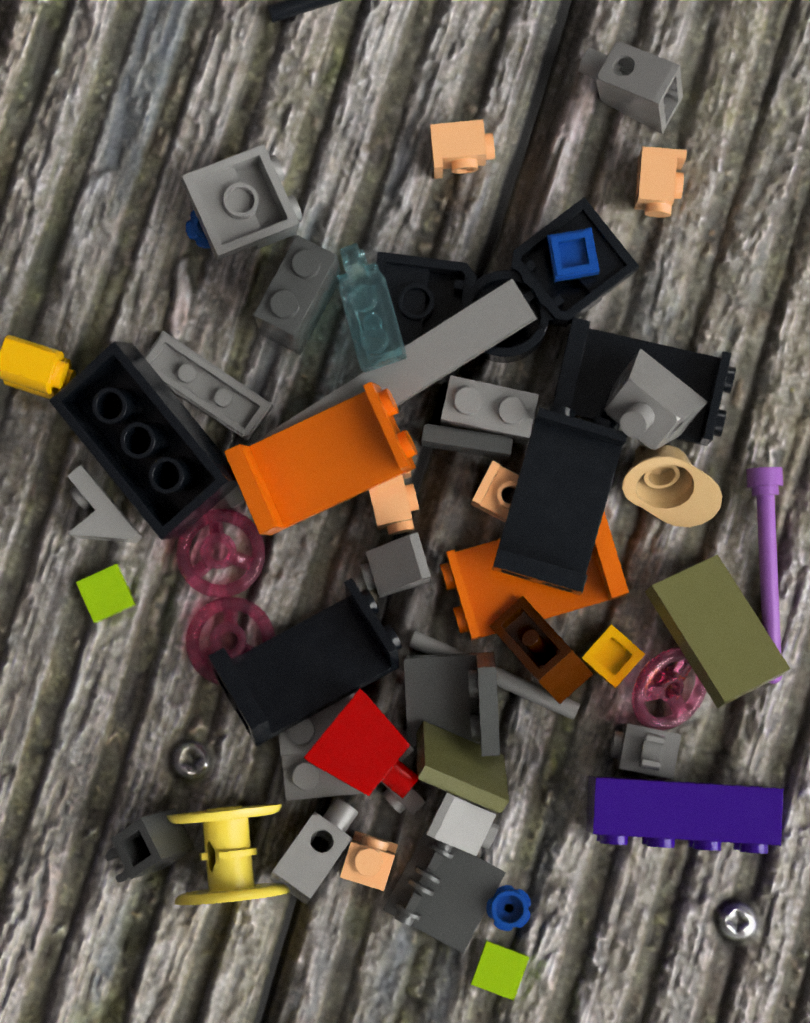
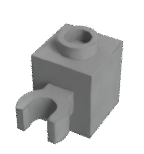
M625 723L623 724L622 732L614 731L609 757L616 759L615 768L673 779L681 734Z

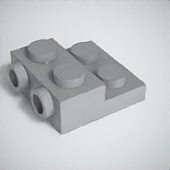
M264 144L184 174L181 177L182 185L217 261L253 246L257 250L297 234L300 225L299 221L302 220L300 206L293 195L287 196L281 183L284 180L281 164L275 155L269 156Z
M356 693L343 698L279 734L286 801L363 794L304 759V756Z

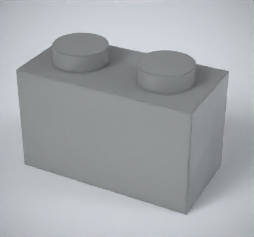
M450 375L440 426L508 436L513 439L514 443L527 445L539 394Z

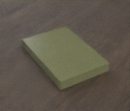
M718 554L651 585L645 591L717 708L782 676L790 670L789 665Z

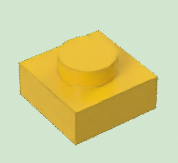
M611 624L580 659L608 684L616 688L644 657L645 653Z

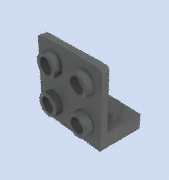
M494 652L406 656L404 658V681L408 743L411 746L417 745L416 733L421 723L426 721L471 742H480L482 756H500L497 675Z

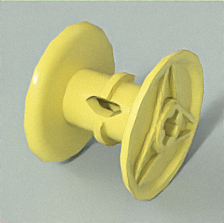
M282 804L244 807L243 805L210 808L205 811L167 815V819L173 824L202 823L205 852L199 853L201 861L206 860L208 889L183 893L176 898L175 905L235 902L289 893L290 889L285 884L254 883L252 855H257L258 853L257 847H251L248 819L250 817L275 814L280 811Z

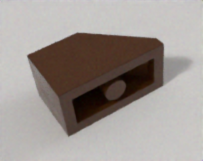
M524 596L490 625L493 631L559 704L593 675L590 669Z

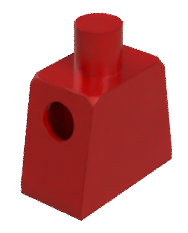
M361 689L358 690L304 756V759L367 796H370L380 782H383L403 799L419 780L418 775L399 760L410 747V744Z

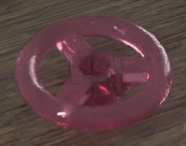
M229 509L209 510L179 537L176 559L182 577L194 590L210 597H231L248 589L259 577L265 561V544L256 525L248 517ZM223 522L239 527L247 535L252 547V557L237 551L235 542L224 533ZM209 525L210 535L203 540L200 547L202 560L192 567L189 555L191 542L203 527ZM217 545H225L228 549V554L223 560H215L212 556V551ZM231 565L247 570L239 579L228 584H213L202 579L212 569L222 570Z
M239 597L218 598L204 605L194 615L189 624L186 634V650L189 660L203 678L214 684L220 685L213 674L211 666L208 664L210 662L208 656L223 648L222 639L224 635L234 633L238 638L235 648L225 649L231 659L254 648L247 643L246 633L238 625V611L247 614L256 622L261 632L262 643L275 637L273 625L267 614L258 605L249 600ZM223 611L224 623L219 624L213 629L210 636V645L200 651L199 637L204 624L213 615Z
M679 647L665 650L653 657L644 666L636 679L632 692V708L638 721L645 727L658 730L675 728L687 721L704 700L707 691L696 673L693 691L686 702L683 700L681 695L684 689L683 682L692 667ZM679 661L671 666L668 665L672 662ZM662 699L669 704L672 714L665 717L653 716L648 712L645 702Z

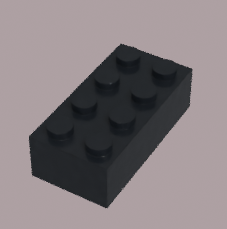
M118 341L111 343L49 400L161 540L180 537L238 486L227 458L133 343Z

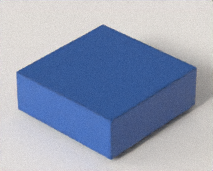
M592 228L547 235L546 240L554 282L599 275L600 270Z

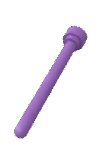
M783 468L746 469L747 487L752 488V496L757 498L762 625L781 653L775 495H779V486H783ZM782 676L768 683L776 684L782 679Z

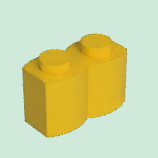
M12 335L5 337L0 350V379L3 380L6 386L51 399L76 376V370L71 369V360L64 358L62 351Z

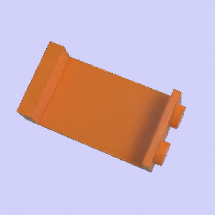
M369 382L363 385L364 392L250 446L238 444L224 451L260 535L271 536L416 468L412 459L413 456L417 455L416 447L408 431L403 430L400 432L393 415L398 414L399 410L388 388L382 390L379 385Z
M605 511L587 568V579L583 593L580 595L492 570L500 539L455 552V549L447 551V563L440 565L447 591L456 589L460 606L453 608L460 634L468 632L471 641L496 634L490 625L522 596L544 619H548L616 599L629 593Z

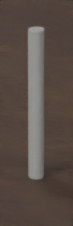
M417 630L408 646L426 655L466 653ZM496 666L498 687L574 720L580 703L566 698L559 704L544 687Z

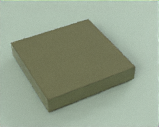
M423 721L416 733L418 779L502 814L509 802L504 755L500 753V756H482L480 744L471 742L468 739Z

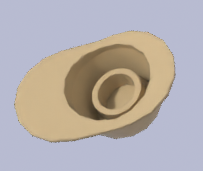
M665 444L657 450L639 445L635 450V459L632 467L623 477L622 490L629 501L673 526L692 527L702 525L714 518L721 508L722 493L719 485L709 475L693 466L684 452L672 445Z

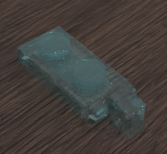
M357 243L341 248L340 253L346 273L338 276L340 284L338 288L360 369L367 373L406 359L405 347L385 276L379 271L376 263L368 265L363 249H359Z

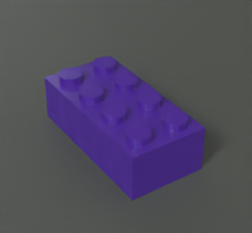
M589 776L586 831L597 834L596 841L602 844L628 845V836L642 837V844H647L646 846L675 848V839L688 840V847L698 850L721 851L722 842L733 843V849L740 850V852L768 854V845L781 846L784 789L764 786Z

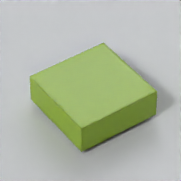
M114 564L76 582L95 624L137 605L118 564Z
M486 940L472 977L471 985L514 1001L529 960V955Z

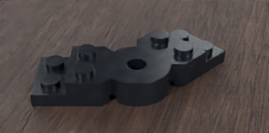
M585 197L513 251L511 270L494 271L479 279L470 266L464 262L378 252L366 342L404 347L510 279H513L538 319L480 354V356L498 363L519 361L532 354L540 346L549 325L569 326L573 317L579 318L602 300L603 296L638 271L640 266ZM592 228L600 270L599 275L554 282L546 240L547 235Z

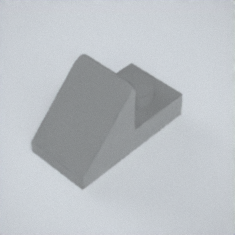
M80 464L67 475L75 485L69 490L73 498L85 511L91 507L95 510L68 532V535L77 539L137 543L143 538L85 467Z

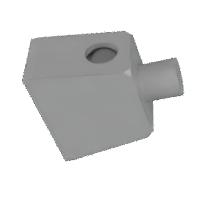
M616 42L609 55L589 48L581 60L579 72L596 80L599 98L603 103L663 134L683 98L680 65L623 42Z
M640 349L614 382L604 410L608 416L620 424L624 434L639 439L650 449L657 450L681 436L708 401Z
M336 797L323 817L314 812L273 869L269 879L275 883L287 885L290 889L289 893L307 905L352 838L345 832L358 815V811L342 799ZM315 837H322L327 840L329 846L324 853L317 852L311 846Z

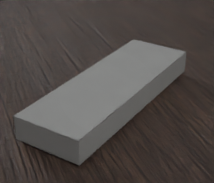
M164 331L161 332L144 357L172 392L248 443L273 408V404Z

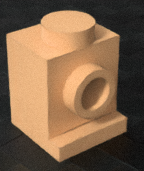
M483 119L430 124L434 179L443 178V169H452L454 174H467L477 171L478 166H485L486 160L495 159L493 133H485Z
M642 146L638 157L634 209L645 210L644 214L650 217L665 218L671 216L674 199L682 198L684 173L676 172V170L682 169L686 160L687 150Z
M492 461L472 499L471 505L506 522L511 504L506 503L502 499V492L506 488L515 489L519 475Z
M411 471L369 490L378 530L387 528L388 535H396L415 529L411 511L419 510L414 484L405 485L404 479L411 478Z
M355 831L340 878L384 891L398 844Z

